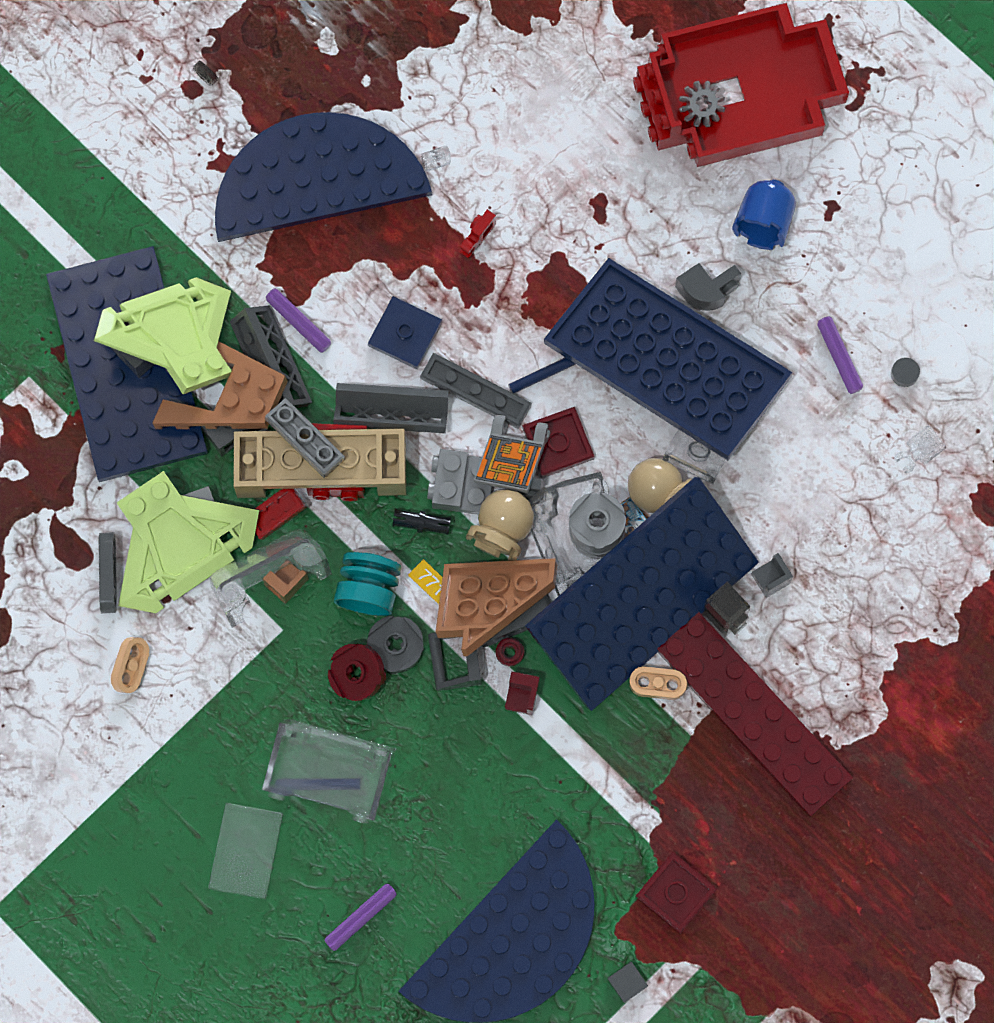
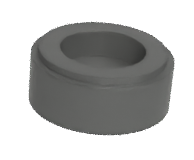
M911 358L898 359L891 369L892 380L901 387L912 386L920 375L918 364Z

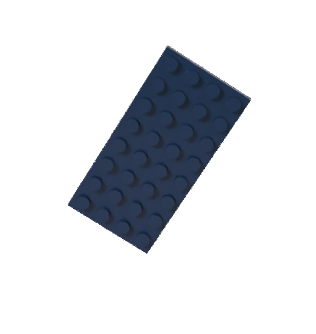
M154 246L46 274L99 483L208 454L201 426H190L189 429L163 426L162 429H155L153 425V420L163 399L196 407L192 391L182 394L167 369L156 364L138 378L110 347L94 341L101 313L104 309L111 307L116 313L118 311L122 312L120 308L121 303L164 289Z
M610 258L605 261L544 338L545 345L727 461L792 378V372Z
M694 477L528 622L525 627L586 708L592 711L630 678L635 669L642 667L659 652L657 648L663 645L682 626L686 625L698 612L702 614L728 591L727 586L731 588L753 569L759 561L702 480Z

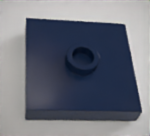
M392 296L368 341V346L418 370L442 324V319Z

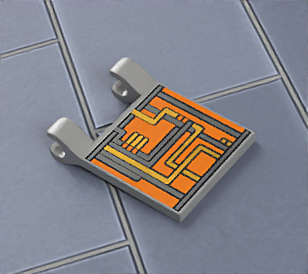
M495 415L491 433L474 482L529 493L544 446L550 437V431L547 430L548 424L537 423L532 441L504 435L508 428V424L505 422L506 417Z

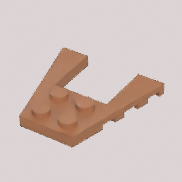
M218 341L217 350L229 368L232 369V372L228 377L214 411L163 399L153 420V425L155 429H162L163 426H175L176 429H189L190 426H205L206 429H217L218 426H231L232 429H267L269 423L265 420V415L278 405L288 381L285 375Z

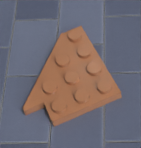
M556 558L444 564L436 624L437 637H463L461 650L463 656H469L555 588L558 566Z

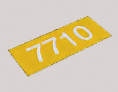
M423 559L408 576L439 604L443 577Z

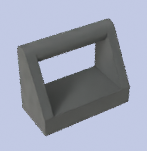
M436 632L428 634L436 691L481 685L477 649L469 656H466L468 676L446 681L440 640L451 638H438Z

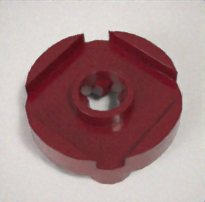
M368 644L344 645L333 654L330 660L332 664L331 670H328L329 683L334 692L342 698H347L351 701L369 699L379 691L381 685L386 681L383 661L379 654ZM354 665L361 669L360 678L351 676V673L354 671Z

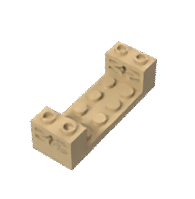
M404 429L319 430L345 456L344 460L325 478L277 431L234 432V489L237 498H266V489L377 487L378 496L406 495V439ZM306 434L300 436L302 439L309 438Z

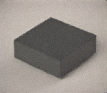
M632 962L607 978L623 1003L648 987Z

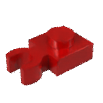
M487 209L482 216L478 214L470 225L471 233L459 247L461 249L460 253L468 259L474 253L477 246L482 244L495 227L496 215Z

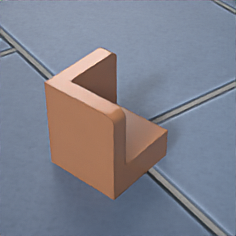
M286 561L275 574L270 571L263 578V582L273 594L286 604L307 582L308 575L304 570L299 571L293 564Z

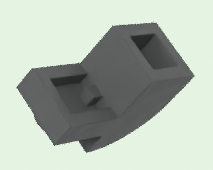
M698 263L676 278L675 287L692 307L705 311L716 310L724 305L725 296L723 293L728 295L739 286L741 272L733 265L712 280L701 264Z

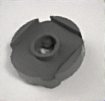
M387 616L377 621L369 631L367 644L381 657L384 671L389 674L405 672L419 662L424 651L423 635L419 627L409 618ZM391 638L394 640L401 639L403 641L400 644L402 649L399 651L395 649L389 650V640Z

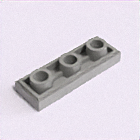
M286 398L265 415V420L323 478L344 460L345 456ZM306 434L309 438L302 439L300 436Z

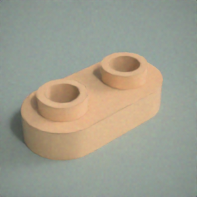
M129 637L122 642L111 674V684L117 692L132 693L139 687L149 657V646L144 639Z
M639 667L632 672L629 685L632 692L641 697L676 700L685 693L687 681L685 676L677 670ZM645 678L648 680L649 685L641 687L638 681ZM671 681L675 682L677 684V689L669 690L667 688V683Z

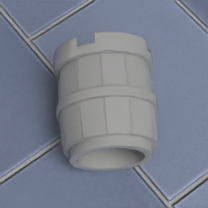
M602 492L600 494H585L575 501L569 516V534L575 548L586 557L592 559L603 558L624 539L626 524L624 508L615 497ZM591 519H603L604 525L602 527H593Z

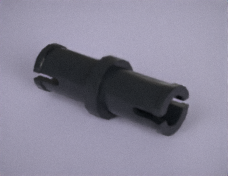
M395 508L394 516L405 518V520L393 518V527L417 529L418 533L430 531L448 535L449 527L439 526L438 523L450 525L451 517L426 514V511L420 510V513Z

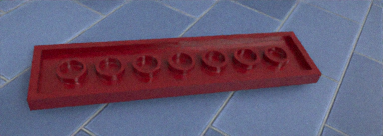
M700 612L674 633L663 645L657 648L658 654L673 670L680 671L685 676L687 685L809 817L814 815L853 779Z

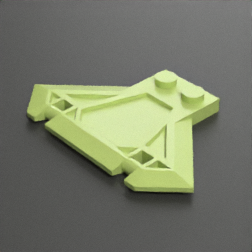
M199 278L188 280L190 286L188 289H184L179 283L121 303L120 308L122 312L116 313L111 307L104 309L101 313L94 341L166 368L182 394L228 378L232 371L217 350V344L231 291Z
M164 471L117 502V505L133 527L118 606L157 613L164 608L160 602L161 599L170 595L173 601H175L234 561L230 552L239 546L244 553L249 551L253 547L259 510L182 496ZM229 531L233 537L223 544L219 537ZM159 579L162 586L152 591L149 585Z

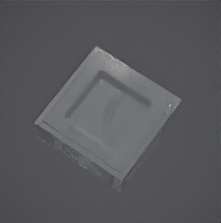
M447 145L421 153L425 172L451 163V155Z

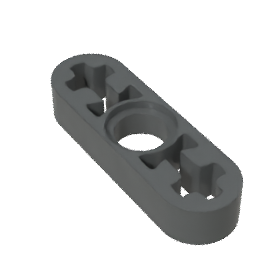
M114 532L99 533V602L101 614L116 613L117 611L116 539Z

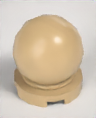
M648 458L637 464L628 477L629 496L638 508L647 513H654L692 479L690 478L683 482L681 472L674 464L662 458Z
M506 489L493 492L481 504L478 515L480 526H471L466 539L471 540L474 538L476 540L474 543L475 547L494 557L499 558L502 553L509 556V561L517 560L522 550L517 543L526 538L532 529L534 513L530 502L521 493Z

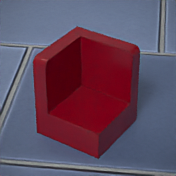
M511 671L505 709L533 715L539 677Z

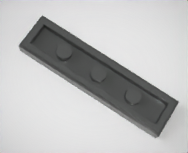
M435 353L432 354L420 375V379L441 390H448L449 394L492 416H505V422L519 429L532 406L531 402Z

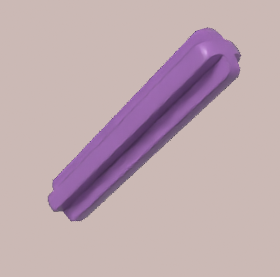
M274 288L266 295L267 302L319 352L323 353L331 345L330 339L278 289Z
M827 316L820 319L817 326L850 394L862 390L863 384L832 317Z
M388 883L382 886L325 938V943L331 950H337L397 895L396 891Z

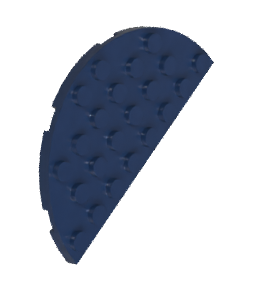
M321 112L299 115L274 124L262 131L241 149L230 164L221 182L216 200L215 228L217 240L222 242L432 196V190L427 175L413 152L396 135L384 127L364 118L344 113Z
M557 819L398 991L402 996L424 1011L451 1021L492 1023L515 1018L542 1005L565 985L581 962L588 946L594 920V892L590 872L581 850L569 832Z

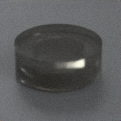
M199 60L193 66V71L209 86H213L219 80L217 75L202 61Z

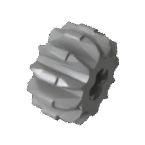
M695 81L693 83L694 90L688 86L684 88L685 93L689 97H679L680 102L686 103V106L679 108V112L688 111L689 114L684 118L685 122L690 121L694 117L693 126L699 127L702 119L703 125L709 127L710 118L717 122L720 118L716 112L725 111V107L717 105L718 102L724 101L725 97L719 96L716 98L715 94L719 92L720 88L716 86L709 91V81L703 84V88H701L699 81ZM703 97L704 103L708 104V108L706 107L700 111V105L696 104V101Z

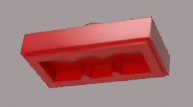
M295 488L281 489L255 508V510H259L255 531L259 539H265L307 508Z

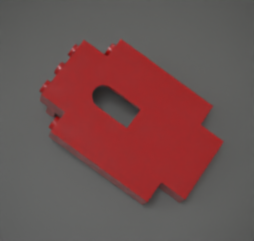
M787 3L661 34L657 51L649 53L648 63L637 66L636 77H633L636 93L641 92L643 99L640 102L642 115L644 118L648 117L651 125L648 126L651 143L656 142L658 151L687 143L689 158L695 159L697 167L823 136L825 123L821 109L844 104L847 102L849 95L826 19L794 27ZM735 78L738 79L744 101L724 105V112H716L720 118L719 121L715 122L710 118L709 127L703 125L702 119L699 127L693 126L694 117L688 122L684 121L685 116L689 113L688 111L679 112L680 107L686 106V103L679 101V97H689L684 91L685 87L688 86L694 90L693 83L695 81H699L701 87H703L706 81H709L711 85Z

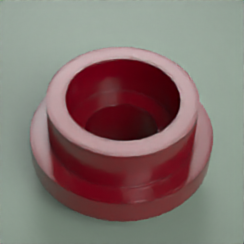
M505 638L496 647V658L504 666H515L524 657L523 645L517 639ZM512 648L515 651V655L507 657L504 654L505 650Z

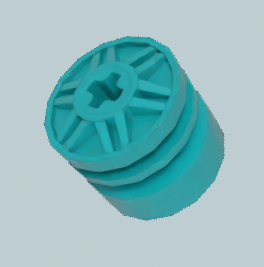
M345 553L343 564L346 566L341 567L340 574L351 581L337 583L334 603L347 610L374 616L392 615L396 595L385 588L398 586L399 579L396 576L401 574L402 566L391 559L377 554Z

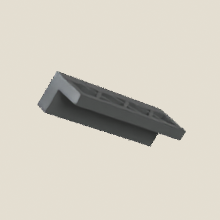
M270 305L244 308L230 321L243 354L286 376L288 382L279 403L286 398L295 408L308 407L312 401ZM257 315L264 316L267 327L259 322ZM268 338L276 343L278 351L270 347ZM279 363L287 368L288 376L280 370ZM290 387L298 393L300 399L293 400L289 391Z
M337 383L333 424L364 425L367 428L404 429L405 431L446 433L449 391ZM341 412L354 413L355 415L352 417L341 416ZM373 414H379L383 417L380 419H374L370 416ZM401 416H408L411 419L408 421H403L398 418ZM437 418L441 419V423H432L426 420Z

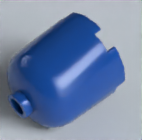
M778 180L757 181L751 185L746 191L732 226L734 234L737 237L741 234L748 239V245L759 249L773 250L774 245L783 247L796 207L793 193Z

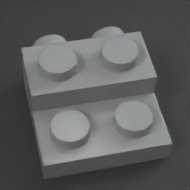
M440 449L439 456L433 455L431 472L436 473L435 483L429 482L427 499L432 500L433 509L479 515L481 504L492 492V486L474 482L482 457L468 456V452Z

